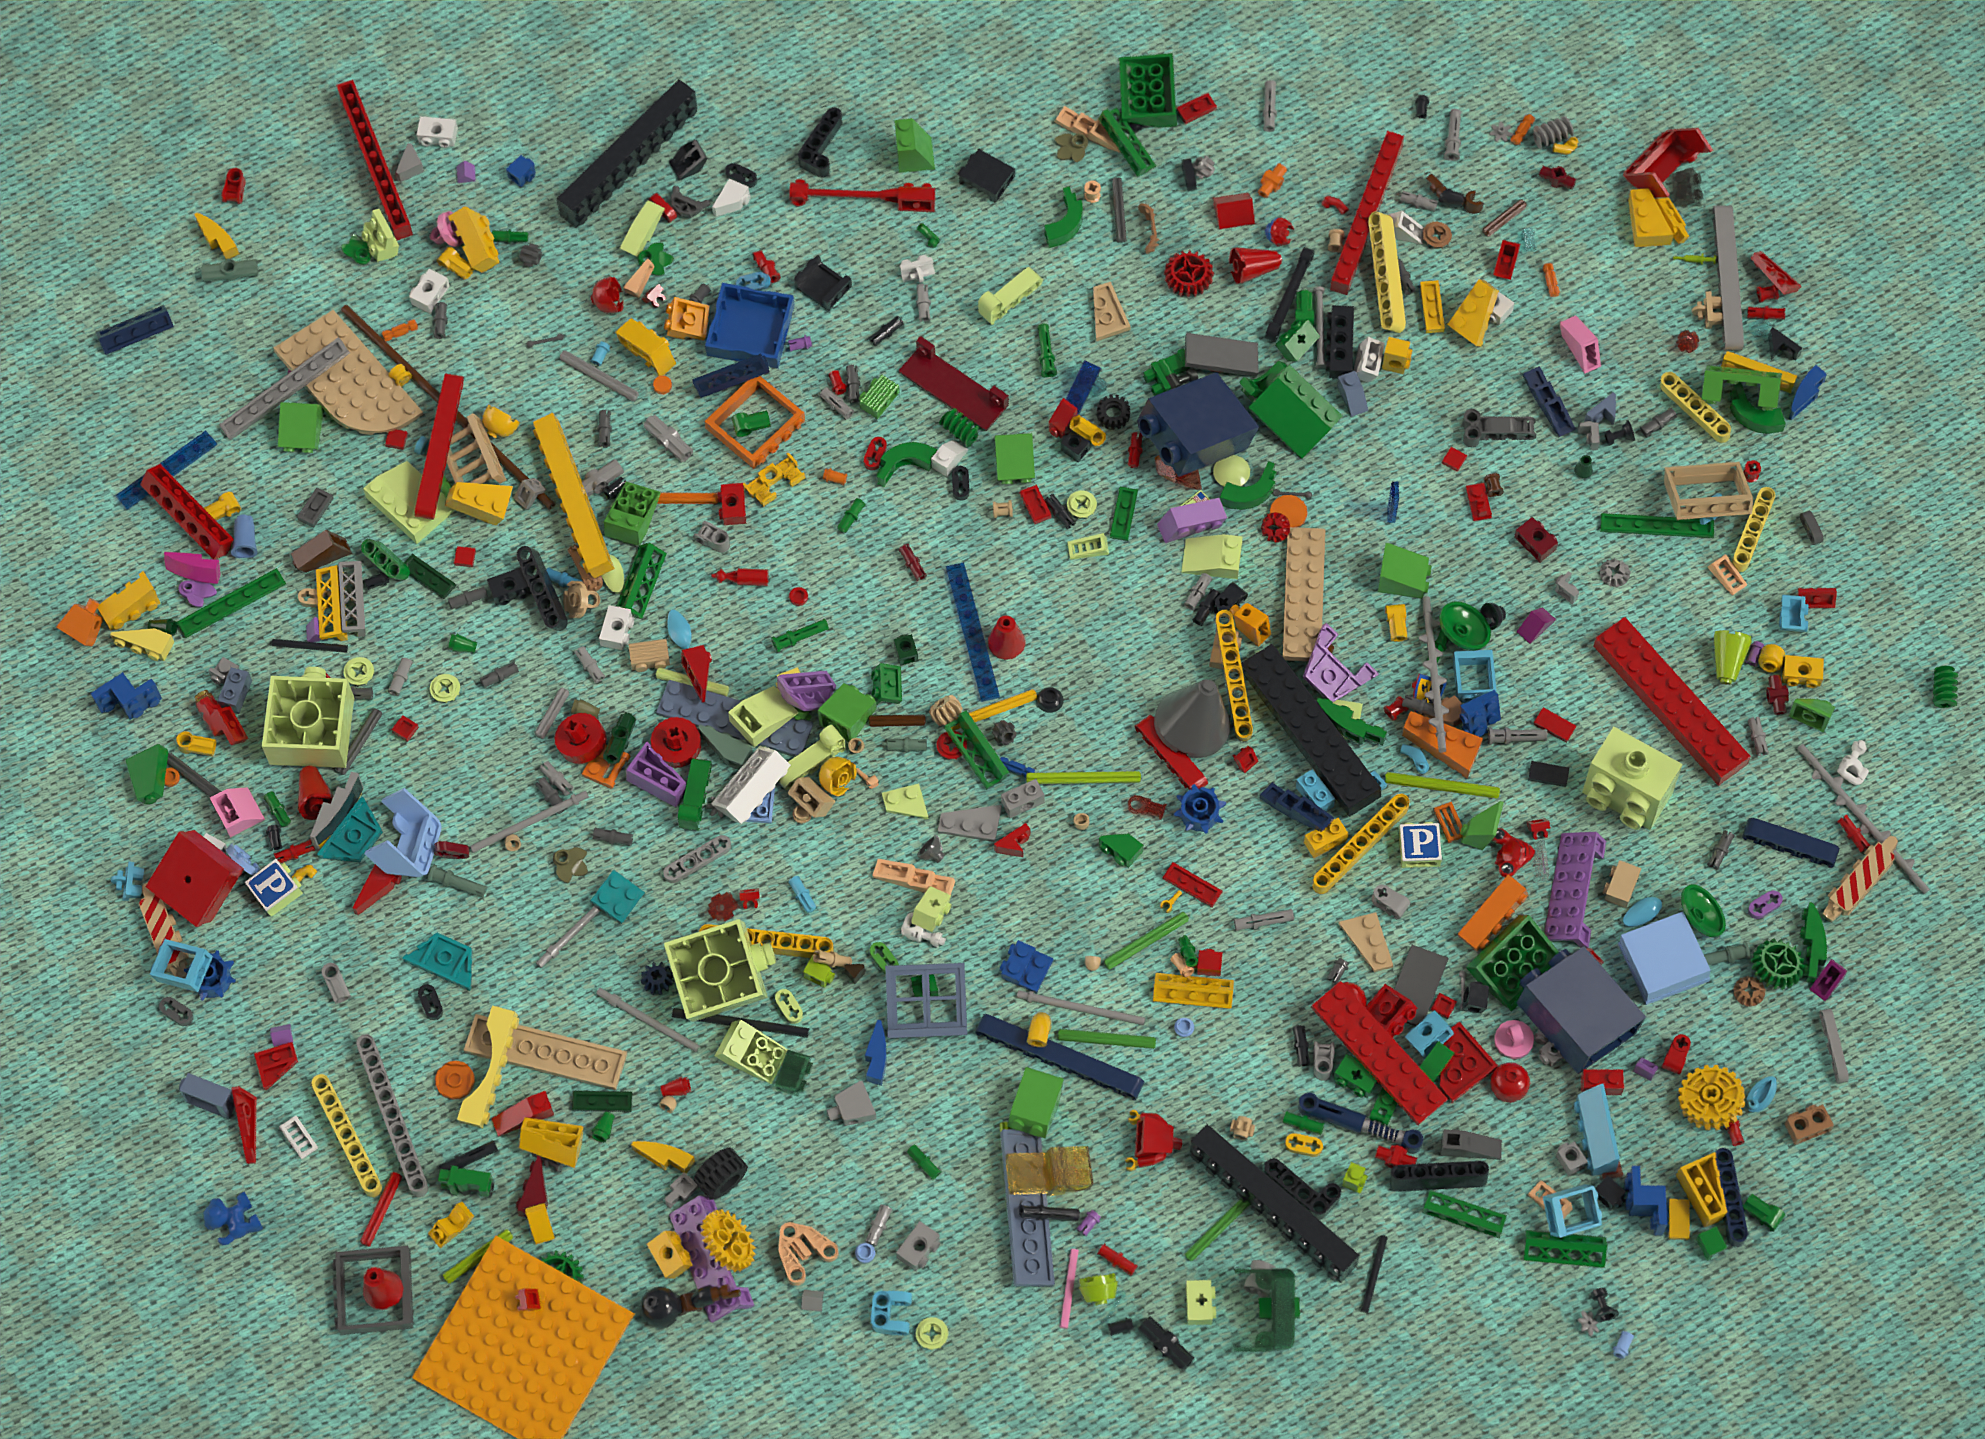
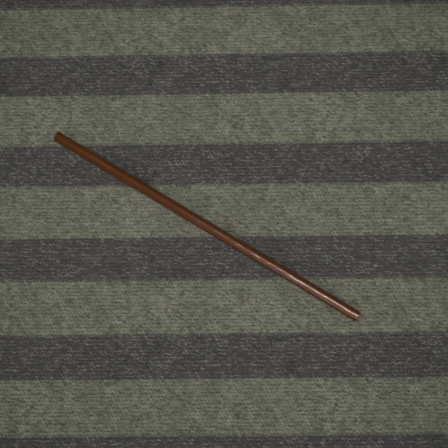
M347 304L341 308V312L397 365L403 364L406 372L412 374L411 379L438 403L440 393ZM458 411L456 422L463 428L468 427V419ZM491 442L498 461L520 483L529 479ZM545 493L538 494L536 497L548 510L552 509L551 506L554 507L556 505Z

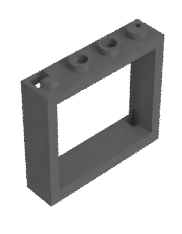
M408 1245L335 1252L336 1259H333L332 1266L333 1271H336V1278H333L334 1291L337 1290V1298H334V1309L337 1310L338 1317L334 1318L335 1330H338L340 1335L414 1329L411 1250ZM401 1257V1281L404 1288L402 1295L403 1320L347 1326L344 1262Z

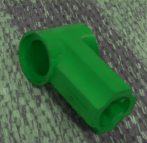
M1301 290L1296 293L1295 318L1296 320H1308L1314 326L1312 292L1308 290Z
M767 410L749 415L743 412L737 413L731 418L737 437H745L750 435L752 431L771 427Z
M1751 1194L1743 1205L1744 1211L1758 1219L1762 1226L1764 1224L1770 1228L1769 1231L1771 1232L1776 1230L1785 1217L1782 1209L1775 1205L1767 1204L1754 1194Z

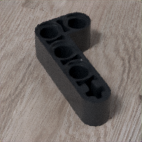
M831 107L826 111L798 152L800 168L820 178L827 177L830 174L829 159L822 154L843 124L842 112L839 108Z
M1271 1158L1266 1161L1264 1173L1317 1219L1325 1218L1339 1203L1342 1191L1336 1183L1327 1184L1317 1193L1280 1160ZM1270 1168H1277V1171L1273 1170L1270 1172ZM1291 1180L1293 1185L1286 1186L1283 1181ZM1333 1191L1337 1194V1197L1330 1198L1327 1193ZM1306 1193L1309 1197L1301 1199L1298 1194ZM1321 1206L1324 1211L1316 1212L1314 1207Z

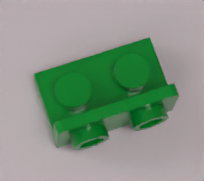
M884 663L878 664L871 672V680H873L871 696L875 699L876 705L881 701L900 704L902 702L901 666Z

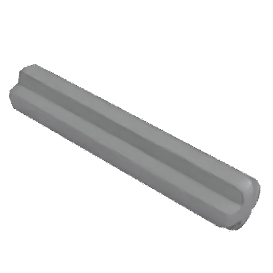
M561 687L535 730L537 737L545 738L569 696L567 689Z

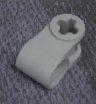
M707 521L702 522L701 529L693 536L696 542L720 553L726 552L730 548L727 532Z
M1378 885L1374 889L1372 903L1391 916L1392 914L1395 916V919L1399 920L1410 905L1409 899L1386 885Z
M1314 1041V1075L1318 1080L1324 1081L1331 1076L1334 1042H1331V1044H1318L1317 1041ZM1326 1067L1328 1071L1322 1072L1318 1068Z

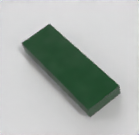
M413 553L404 562L409 567V575L443 599L456 587L454 582Z
M573 1091L572 1111L632 1112L633 1092Z

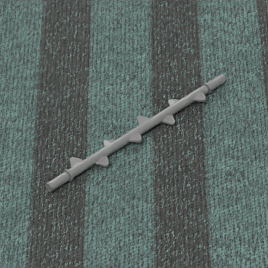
M1425 596L1422 598L1426 634L1419 636V640L1426 643L1428 647L1429 660L1423 662V666L1430 670L1432 690L1425 693V697L1433 700L1435 718L1429 719V723L1436 727L1438 750L1443 753L1446 752V732L1444 731L1443 715L1449 713V709L1441 705L1439 686L1446 683L1447 679L1438 675L1436 658L1441 657L1443 653L1435 648L1433 629L1439 627L1440 622L1432 619L1433 612L1431 611L1430 597Z
M1804 744L1797 748L1809 762V765H1812L1815 769L1812 778L1814 780L1824 779L1838 795L1835 804L1837 806L1846 805L1862 823L1860 828L1861 834L1871 833L1881 844L1887 837L1891 836L1890 831L1880 832L1864 814L1867 808L1866 804L1856 805L1841 788L1844 780L1842 776L1832 778ZM1894 850V861L1923 894L1927 893L1930 889L1921 880L1918 873H1915L1912 869L1915 860L1903 859Z

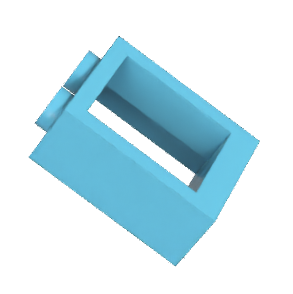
M1492 650L1454 651V679L1456 697L1459 701L1466 703L1490 691H1496ZM1487 664L1489 689L1462 691L1459 666Z
M164 939L163 944L158 950L156 961L151 966L150 976L157 982L198 992L213 956L205 949ZM174 950L195 955L185 979L164 974Z
M1583 1184L1542 1196L1550 1236L1560 1238L1602 1225V1213L1597 1202L1598 1193L1592 1185ZM1582 1193L1587 1220L1565 1226L1560 1199Z

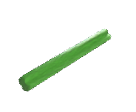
M1185 912L1179 913L1104 959L1105 966L1108 969H1112L1189 921Z
M1059 1029L1058 1040L1151 1049H1154L1156 1046L1155 1037Z
M1239 1200L1185 1253V1257L1189 1261H1193L1250 1205L1249 1201L1242 1202Z

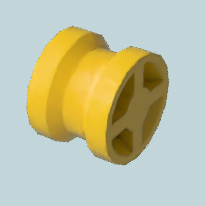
M403 364L396 365L388 374L391 379L395 380V384L401 387L412 378V374L406 372Z

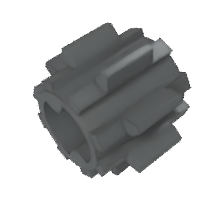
M532 243L523 245L519 259L524 262L523 265L529 267L539 265L542 258V249H538V245Z
M1005 720L996 722L992 729V734L995 736L994 740L1004 745L1013 743L1017 734L1014 730L1015 726L1011 722L1007 723Z

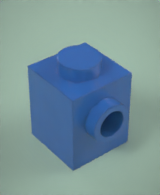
M520 155L506 169L507 176L522 187L527 181L530 182L534 179L536 173L535 164L531 159Z

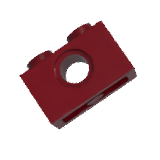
M1533 517L1515 531L1514 538L1539 563L1557 550V538L1552 533L1549 534L1545 530L1544 525ZM1538 537L1541 541H1536L1534 538Z

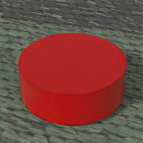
M802 587L793 588L789 593L790 602L795 606L804 605L808 601V592Z

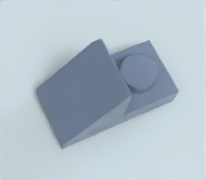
M1613 392L1587 412L1584 422L1599 423L1605 417L1614 425L1616 394Z

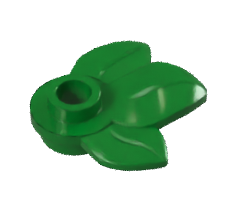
M356 234L351 236L349 244H341L342 252L346 256L353 258L356 263L364 265L370 262L369 245Z
M653 243L647 250L640 252L637 260L641 266L645 262L644 258H650L654 265L651 274L662 276L665 274L664 267L670 265L674 261V257L663 252V243Z

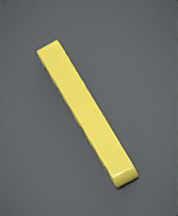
M1375 211L1369 216V230L1381 326L1385 330L1401 333L1405 329L1406 321L1393 219L1390 215Z
M324 1074L316 1075L312 1079V1087L366 1195L377 1197L382 1192V1185L329 1078ZM326 1083L324 1088H317L319 1084ZM328 1100H335L332 1105H326ZM343 1116L340 1122H334L336 1117ZM345 1133H351L348 1139L342 1138ZM353 1150H360L359 1154L355 1156L351 1155V1152ZM367 1166L368 1170L366 1172H359L361 1167ZM371 1183L377 1184L374 1189H367Z

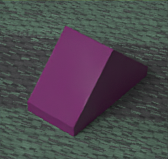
M1543 607L1533 610L1519 627L1517 633L1531 644L1556 619Z
M1831 959L1809 990L1826 1001L1844 980L1848 971Z

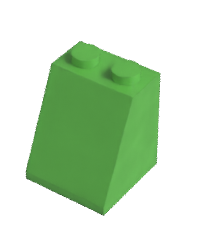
M913 118L894 120L899 173L935 170L932 137Z
M280 402L278 447L283 448L285 452H294L295 449H302L303 453H313V450H318L324 413L322 406L318 404Z
M1032 433L995 435L997 481H1001V484H1013V480H1020V483H1031V479H1035Z
M1385 543L1378 592L1422 599L1424 593H1428L1429 582H1426V576H1430L1432 565H1428L1429 558L1393 544Z
M843 683L818 709L819 725L823 728L833 725L844 740L849 742L858 736L869 720V716L876 710V701L871 695H864L859 692L855 686Z
M1026 1067L1010 1111L1007 1127L1046 1139L1059 1106L1064 1078Z

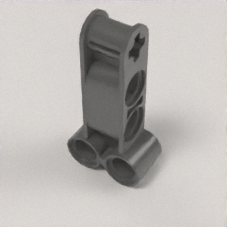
M1468 409L1464 413L1462 422L1463 427L1466 429L1463 442L1467 447L1474 448L1478 446L1480 440H1506V438H1512V440H1534L1537 437L1534 432L1536 419L1533 417L1481 416L1478 410Z

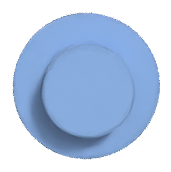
M1180 1018L1176 1021L1174 1029L1180 1037H1188L1194 1031V1024L1188 1018Z
M862 1243L857 1246L855 1256L859 1262L869 1263L875 1257V1249L869 1243Z

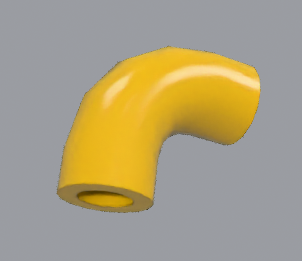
M1039 1012L1033 1016L1027 1038L1029 1045L1034 1047H1045L1047 1045L1048 1035L1051 1030V1018L1047 1013Z

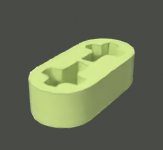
M779 990L775 995V1001L780 1011L789 1023H799L803 1018V1012L798 1002L789 990ZM781 995H784L785 997L789 996L787 998L789 1003L788 1005H786L784 1001H780ZM790 1008H792L795 1013L799 1012L797 1014V1018H794L793 1016L789 1017L791 1015L789 1010Z

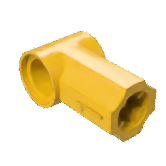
M447 247L436 260L439 266H444L447 268V271L451 270L464 280L468 279L475 270L452 247Z
M1080 415L1074 416L1070 421V429L1090 441L1093 445L1100 446L1105 442L1106 434L1096 424L1089 422Z
M226 492L218 498V501L204 507V509L215 520H218L224 516L231 517V514L235 512L239 513L241 506L232 492Z
M1405 604L1386 605L1385 614L1387 613L1386 621L1389 623L1391 641L1401 642L1407 640Z
M187 731L179 733L176 738L179 750L184 754L195 753L213 757L215 753L216 739L195 736ZM184 741H191L188 745H182Z

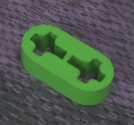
M875 942L871 945V958L885 975L886 960L889 964L899 965L897 959L884 943ZM875 948L883 949L882 954L884 957H881L878 953L874 954Z

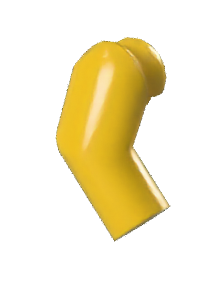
M1570 137L1563 145L1554 143L1552 152L1568 155L1577 148L1578 139Z
M308 864L298 869L291 878L296 877L300 882L306 875L309 878H313L317 870L313 868V865Z

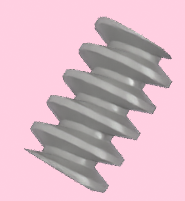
M1562 116L1560 119H1555L1554 122L1549 121L1547 124L1543 123L1541 126H1535L1533 137L1537 147L1541 149L1542 142L1545 146H1548V140L1554 144L1555 138L1559 142L1562 141V135L1565 139H1568V133L1573 136V127L1570 120L1566 116Z

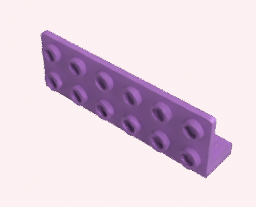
M1598 832L1561 834L1544 932L1550 941H1574L1580 948L1583 946L1589 948L1592 930L1583 923L1594 857L1596 859H1604L1607 842Z
M698 1196L670 1213L669 1216L675 1232L681 1238L683 1248L691 1256L690 1260L693 1266L690 1267V1271L697 1289L708 1285L720 1288L721 1285L729 1284L731 1291L737 1289L741 1291V1297L726 1300L720 1298V1301H716L715 1304L704 1307L709 1321L716 1322L736 1309H749L755 1305L748 1287H737L731 1271L727 1270L726 1265L721 1267L720 1261L715 1262V1256H709L711 1251L705 1249L707 1243L702 1242V1239L705 1237L700 1234L703 1231L700 1226L703 1224L702 1220L705 1219V1216L715 1211L717 1207L714 1199H709L707 1196Z

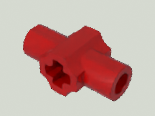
M1379 1145L1375 1158L1386 1161L1385 1166L1391 1169L1396 1165L1416 1164L1417 1157L1407 1155L1408 1150L1398 1145H1391L1390 1149Z

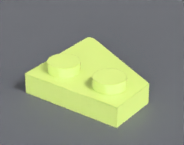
M919 784L882 793L886 812L928 819Z

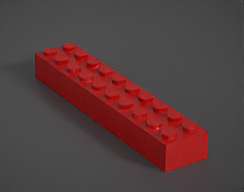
M1626 617L1595 638L1593 647L1718 786L1748 765L1751 757L1749 753Z

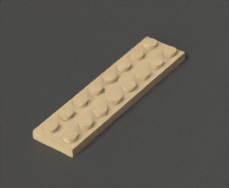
M1290 527V532L1287 536L1282 656L1285 660L1309 661L1322 627L1325 529Z
M475 1014L464 1048L465 1053L488 1059L492 1058V1041L486 1025L488 1017ZM518 1025L517 1029L513 1030V1044L511 1048L507 1049L506 1053L508 1064L612 1090L617 1089L626 1061L627 1051Z

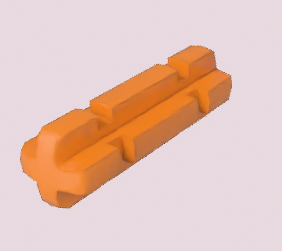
M1531 114L1525 115L1523 122L1516 129L1515 135L1513 134L1510 141L1514 145H1519L1534 123L1535 117Z
M1546 263L1543 265V271L1550 297H1557L1560 291L1557 286L1555 272L1553 271L1554 267L1552 263Z
M412 319L407 321V324L402 323L392 327L390 331L389 329L383 331L382 336L384 340L389 341L392 340V337L397 338L409 333V330L411 332L417 330L418 325L416 321Z

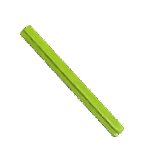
M1139 771L1027 773L1026 782L1037 779L1039 784L1141 782V773Z
M1386 772L1385 782L1388 784L1490 798H1499L1500 788L1494 786Z

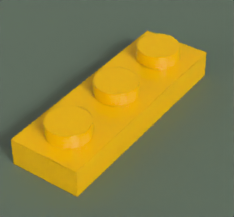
M1439 280L1421 281L1420 292L1426 333L1444 332L1445 325Z

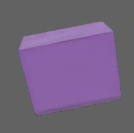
M464 160L457 166V182H475V165Z
M291 1024L271 1028L270 1034L274 1047L293 1042Z
M1640 1058L1633 1072L1651 1081L1658 1066L1644 1058Z

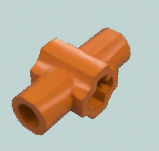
M1278 163L1273 171L1266 170L1260 184L1262 186L1257 191L1258 194L1268 198L1272 191L1277 192L1284 182L1283 176L1287 168Z

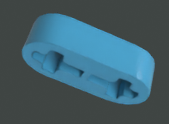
M763 272L744 275L736 281V285L743 286L745 281L751 284L745 287L757 291L767 289L771 283L770 276ZM761 277L764 278V281H762L761 284L756 283V281L761 280Z

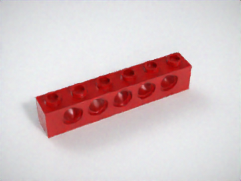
M161 464L147 469L141 486L212 559L216 560L226 555L234 538Z

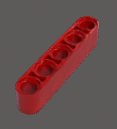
M1152 715L1147 716L1134 726L1137 733L1140 732L1142 734L1143 740L1154 748L1155 754L1167 763L1168 769L1179 777L1178 780L1185 788L1192 791V785L1194 784L1198 789L1208 785L1204 774L1186 753L1179 750L1176 753L1161 741L1155 730L1154 717Z

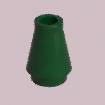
M1582 456L1576 464L1574 471L1578 477L1588 478L1592 475L1593 467L1590 456Z
M172 618L149 620L147 626L148 629L155 628L172 636L177 633L178 629L177 622Z

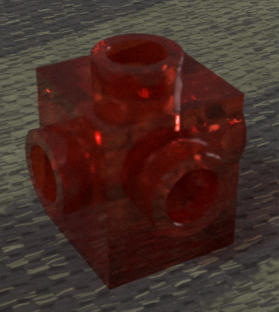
M726 892L723 895L720 893L716 894L710 899L712 902L708 904L710 916L714 920H724V922L733 918V913L740 909L730 892Z

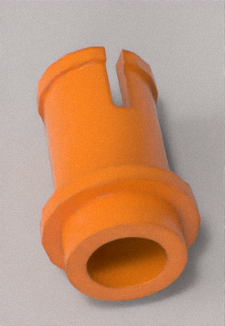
M826 468L823 479L826 482L831 481L844 486L848 474L834 471L832 468Z

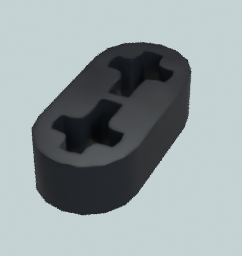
M1191 158L1183 159L1181 164L1187 191L1197 190Z
M730 163L726 166L725 174L728 179L749 188L757 184V175L752 170L737 163ZM736 169L737 173L730 174V170ZM751 176L752 180L746 182V178H749Z
M957 466L952 470L953 496L960 501L966 500L970 493L969 472L964 466ZM958 472L963 474L962 481H959ZM959 486H963V495H959Z
M430 984L422 985L418 990V996L425 1014L430 1020H438L443 1015V1008L436 990ZM425 990L431 992V1000L429 1001L426 996H422L425 994ZM431 1004H434L435 1009H438L436 1015L429 1013L431 1012Z

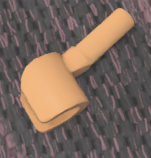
M857 768V774L865 780L867 785H871L869 788L873 789L879 785L875 775L868 777Z

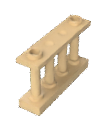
M472 413L467 416L469 421L468 427L452 435L450 445L471 433L476 438L473 443L454 454L451 448L449 449L447 464L455 483L464 482L462 476L485 463L488 467L487 473L469 483L483 484L490 479H494L501 484L506 481L503 470L482 420ZM477 448L481 450L480 458L461 469L458 468L456 463L458 459Z

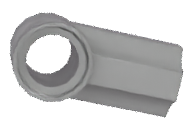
M334 963L325 964L322 968V976L335 1004L351 998L339 967ZM336 971L335 976L327 977L328 972Z

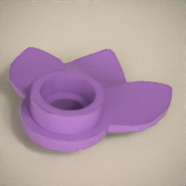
M187 580L179 585L180 595L186 598L189 604L196 607H203L204 598L217 594L216 589L211 584Z

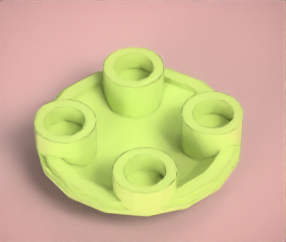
M1233 455L1216 462L1213 475L1215 480L1223 487L1226 482L1243 486L1250 478V467L1243 458Z

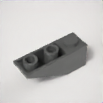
M1443 1129L1441 1156L1501 1160L1502 1140L1464 1130Z

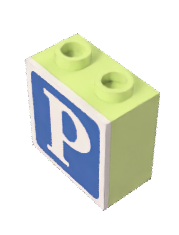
M1439 823L1400 824L1401 868L1440 867L1442 855Z
M277 859L245 881V884L271 917L303 894L299 889L302 886L296 877L291 878L288 874L291 870L284 862L280 864Z

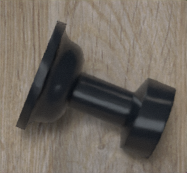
M1626 420V423L1622 425V430L1613 433L1610 430L1604 432L1608 446L1613 445L1614 440L1624 436L1628 440L1635 441V435L1629 420Z
M1597 1288L1591 1292L1592 1299L1598 1301L1600 1307L1595 1316L1596 1322L1613 1320L1619 1315L1618 1310L1607 1305L1605 1298L1608 1296L1606 1288Z

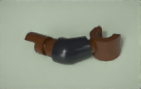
M1434 174L1426 177L1431 183L1429 189L1436 194L1438 201L1444 206L1462 208V205H1464V209L1470 214H1478L1482 211L1484 203L1482 201L1474 202L1476 190L1469 191L1464 196L1463 193L1453 191L1451 188L1444 186Z
M729 1284L721 1285L720 1288L708 1285L701 1287L695 1293L680 1295L679 1297L682 1302L681 1316L686 1315L688 1312H701L702 1307L715 1304L716 1301H720V1298L726 1300L741 1297V1291L739 1289L731 1291Z

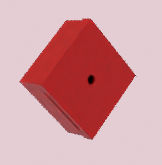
M196 830L180 831L145 887L195 927H199L214 919L244 868Z

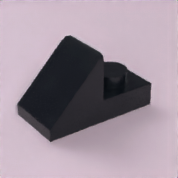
M1772 327L1768 336L1771 360L1781 350L1785 357L1796 361L1801 354L1802 347Z

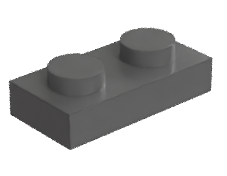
M316 488L298 514L297 519L314 528L334 499L333 495Z

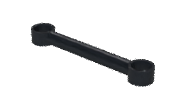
M1307 247L1302 249L1298 264L1273 320L1268 325L1265 339L1273 342L1277 341L1282 324L1306 270L1313 260L1315 250Z

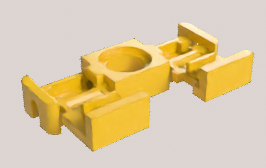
M786 453L787 458L777 465L771 463L758 472L759 477L748 485L745 482L743 483L745 491H748L750 497H755L763 507L777 498L776 492L771 493L769 487L781 480L783 474L784 479L787 478L790 481L789 485L791 487L805 479V473L798 469L797 461L790 453ZM769 472L776 474L773 479H767L765 476Z

